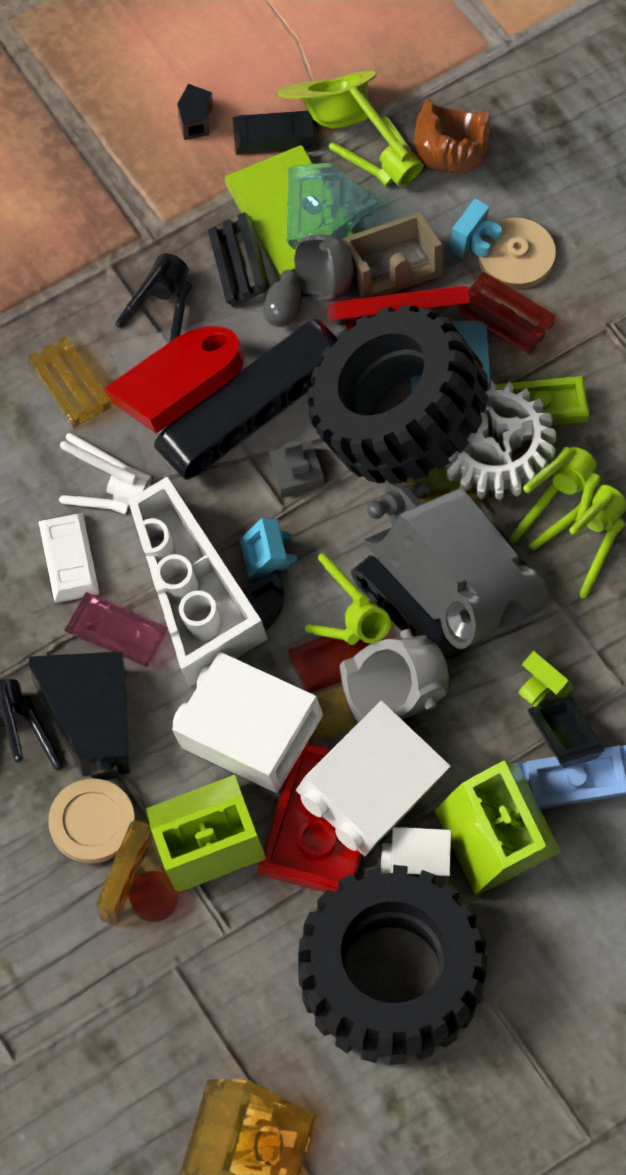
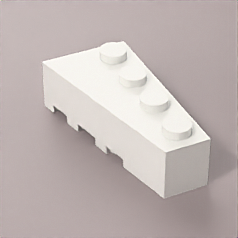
M165 477L130 498L128 502L175 647L178 662L188 686L191 687L197 683L202 669L207 664H212L219 651L236 659L268 638L258 614L169 478Z

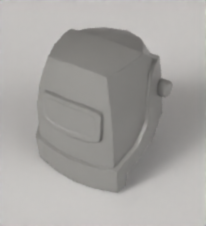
M405 629L400 632L401 638H391L372 643L354 657L342 661L339 666L345 697L358 723L381 700L399 718L404 719L425 709L435 708L436 703L449 693V673L446 660L440 648L432 640L427 639L426 635L413 636L410 629Z

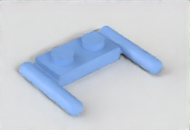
M626 745L604 748V752L598 759L566 768L559 764L556 757L514 764L520 767L540 810L626 795Z

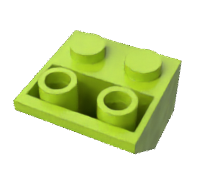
M506 760L462 782L435 809L443 829L451 830L450 844L475 896H479L561 853L520 767Z
M235 774L146 808L150 828L161 860L176 893L266 859Z

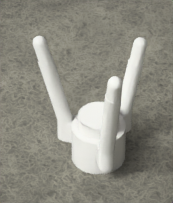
M72 433L66 435L67 441L60 443L61 449L111 474L107 493L114 495L113 500L62 495L59 498L61 504L110 509L126 515L130 506L128 500L151 485L152 476L126 465Z

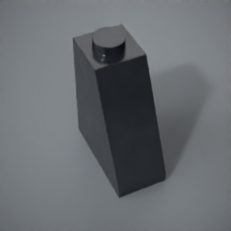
M123 651L30 656L29 667L33 684L82 776L111 780L117 778L119 774L130 773L126 669Z

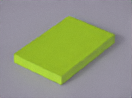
M302 145L225 175V184L241 213L246 212L252 217L258 243L279 281L283 271L292 270L295 272L294 256L296 246L304 236L333 235L341 240L342 238L354 235Z

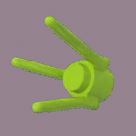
M352 87L350 90L352 96L389 144L379 157L382 169L335 142L329 144L330 150L377 177L385 187L389 186L393 181L398 187H405L420 174L424 167L423 162L411 151L391 120L386 116L381 119L359 89Z
M564 447L554 461L524 485V492L530 493L551 475L554 476L553 483L510 536L511 543L518 542L558 491L571 495L583 490L576 521L589 509L594 490L601 481V477L595 474L597 463L590 453L577 447Z
M601 485L593 493L589 509L569 529L572 535H576L585 526L595 532L607 530L579 592V596L582 599L588 597L616 536L625 526L624 521L620 517L626 511V499L618 490L608 485ZM580 503L531 542L529 550L536 551L572 524L577 518Z
M319 554L318 560L353 599V603L345 612V630L308 624L305 626V631L319 636L341 639L350 645L356 644L359 639L370 644L384 639L394 627V623L390 620L388 613L372 601H369L368 597L356 588L326 554Z

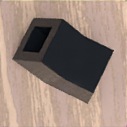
M188 84L177 103L178 120L184 140L210 135L208 116L213 108L212 92Z

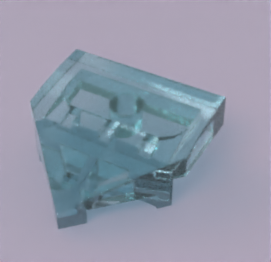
M331 163L288 168L286 241L292 249H296L298 242L304 236L333 235L341 240L348 237V233L366 213L372 216L380 205L365 190Z

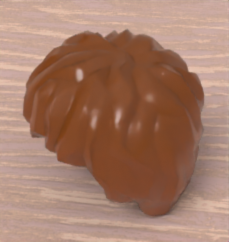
M426 100L416 119L414 137L416 150L423 164L434 171L457 175L467 174L479 167L486 160L490 148L489 141L492 136L489 111L480 113L465 112L434 105L432 100Z

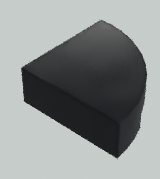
M278 570L241 589L261 619L265 631L276 622L283 608V581Z

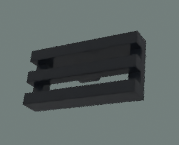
M246 212L238 214V220L235 222L231 219L222 222L223 228L218 229L216 226L208 229L225 300L232 307L246 302L268 291L270 288L252 217ZM240 232H242L255 285L252 287L249 283L245 259L242 255L237 236ZM226 239H227V242H228V246H229V250H230V254H231L233 266H234V269H235V273H236V277H237V281H238V285H239L240 292H238V288H237V285H236V281H235V277H234V273H233V269H232V265H231L229 253H228L227 246H226V242H225Z

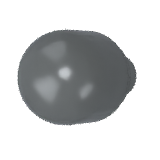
M292 270L282 272L280 281L272 284L267 291L264 301L263 315L266 321L275 327L290 325L296 319L299 310L301 292L296 287L299 276Z

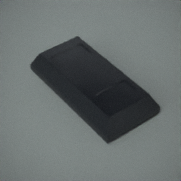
M309 111L239 115L232 118L236 155L285 152L300 145L303 146L304 150L320 149L317 122L312 118Z
M572 697L528 709V714L563 768L598 759L604 752V746Z

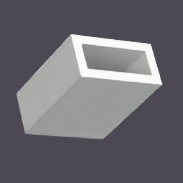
M219 651L212 664H207L200 672L197 679V689L189 702L183 703L178 708L173 719L172 731L181 748L278 793L323 717L317 697Z
M381 700L303 778L296 791L301 795V801L306 809L317 817L323 816L336 829L335 833L338 839L347 848L353 851L358 850L366 856L442 778L450 768V765Z

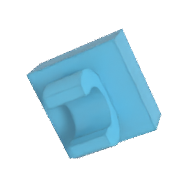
M474 198L452 228L449 252L461 259L465 257L470 249L476 255L483 258L489 255L491 245L483 241L481 237L488 236L498 242L502 234V228L499 224L487 221L490 206Z
M261 518L240 538L248 579L260 580L276 569L286 570L297 560L296 555L285 553L284 546L292 540V534L280 531L278 519Z

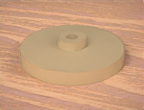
M524 218L503 219L496 222L502 228L501 238L498 242L488 236L481 237L491 247L486 258L478 256L480 268L492 282L509 289L530 288L544 281L552 271L556 255L554 241L548 231L534 221Z
M92 778L76 781L65 787L56 796L49 811L48 825L54 844L65 856L81 863L92 864L107 861L125 849L134 832L135 816L132 803L121 788L109 781Z

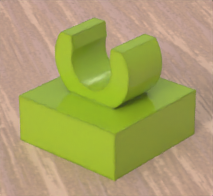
M535 651L522 663V666L533 676L522 686L518 693L534 707L540 705L549 695L550 691L555 693L560 699H564L575 688L566 677Z

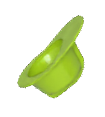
M364 70L334 79L296 83L278 89L276 95L283 98H302L316 122L333 129L343 128L369 118L352 96L350 90L352 87H357L368 102H370L368 82L374 79L377 73L373 70Z

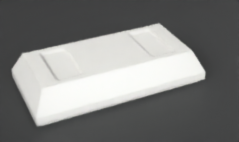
M83 513L38 521L54 602L60 603L100 595Z

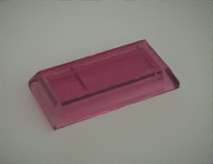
M85 592L65 628V632L111 652L123 651L125 658L145 667L149 666L168 631V627L88 592Z

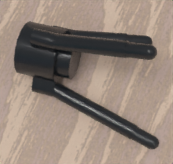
M160 254L146 280L117 319L116 326L118 328L124 326L149 292L163 300L170 299L171 296L176 295L177 299L170 341L180 336L186 298L192 288V284L185 280L189 272L187 264L175 255Z
M1 679L0 727L6 728L14 761L20 763L23 760L16 725L22 722L24 719L23 715H25L52 766L57 771L61 770L63 765L34 711L31 696H23L18 680Z

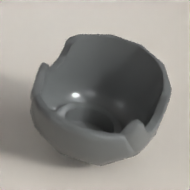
M333 235L304 236L298 242L294 263L295 272L299 276L298 284L303 294L319 296L317 301L338 300L344 296L350 288L354 274V263L350 249L338 237Z

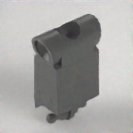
M418 482L414 487L399 483L390 486L385 494L381 496L380 501H372L368 505L367 512L370 517L378 519L386 513L390 517L392 527L364 539V543L434 620L441 619L442 629L447 640L456 648H467L491 636L497 628L516 624L546 607L549 594L544 580L536 571L518 564V554L462 488L422 504L419 499H426L431 493L428 483Z

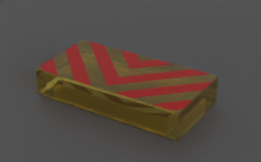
M135 819L129 824L96 903L102 922L117 926L152 841L149 824Z

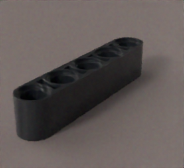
M315 318L308 321L239 372L226 385L168 425L155 440V450L184 480L196 477L305 395L310 387H314L311 383L315 366L320 367L322 363L321 355L326 347L332 348L338 339L319 319Z

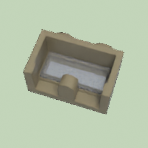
M421 212L341 239L350 249L354 263L352 281L359 290L361 298L389 295L443 275L442 243Z

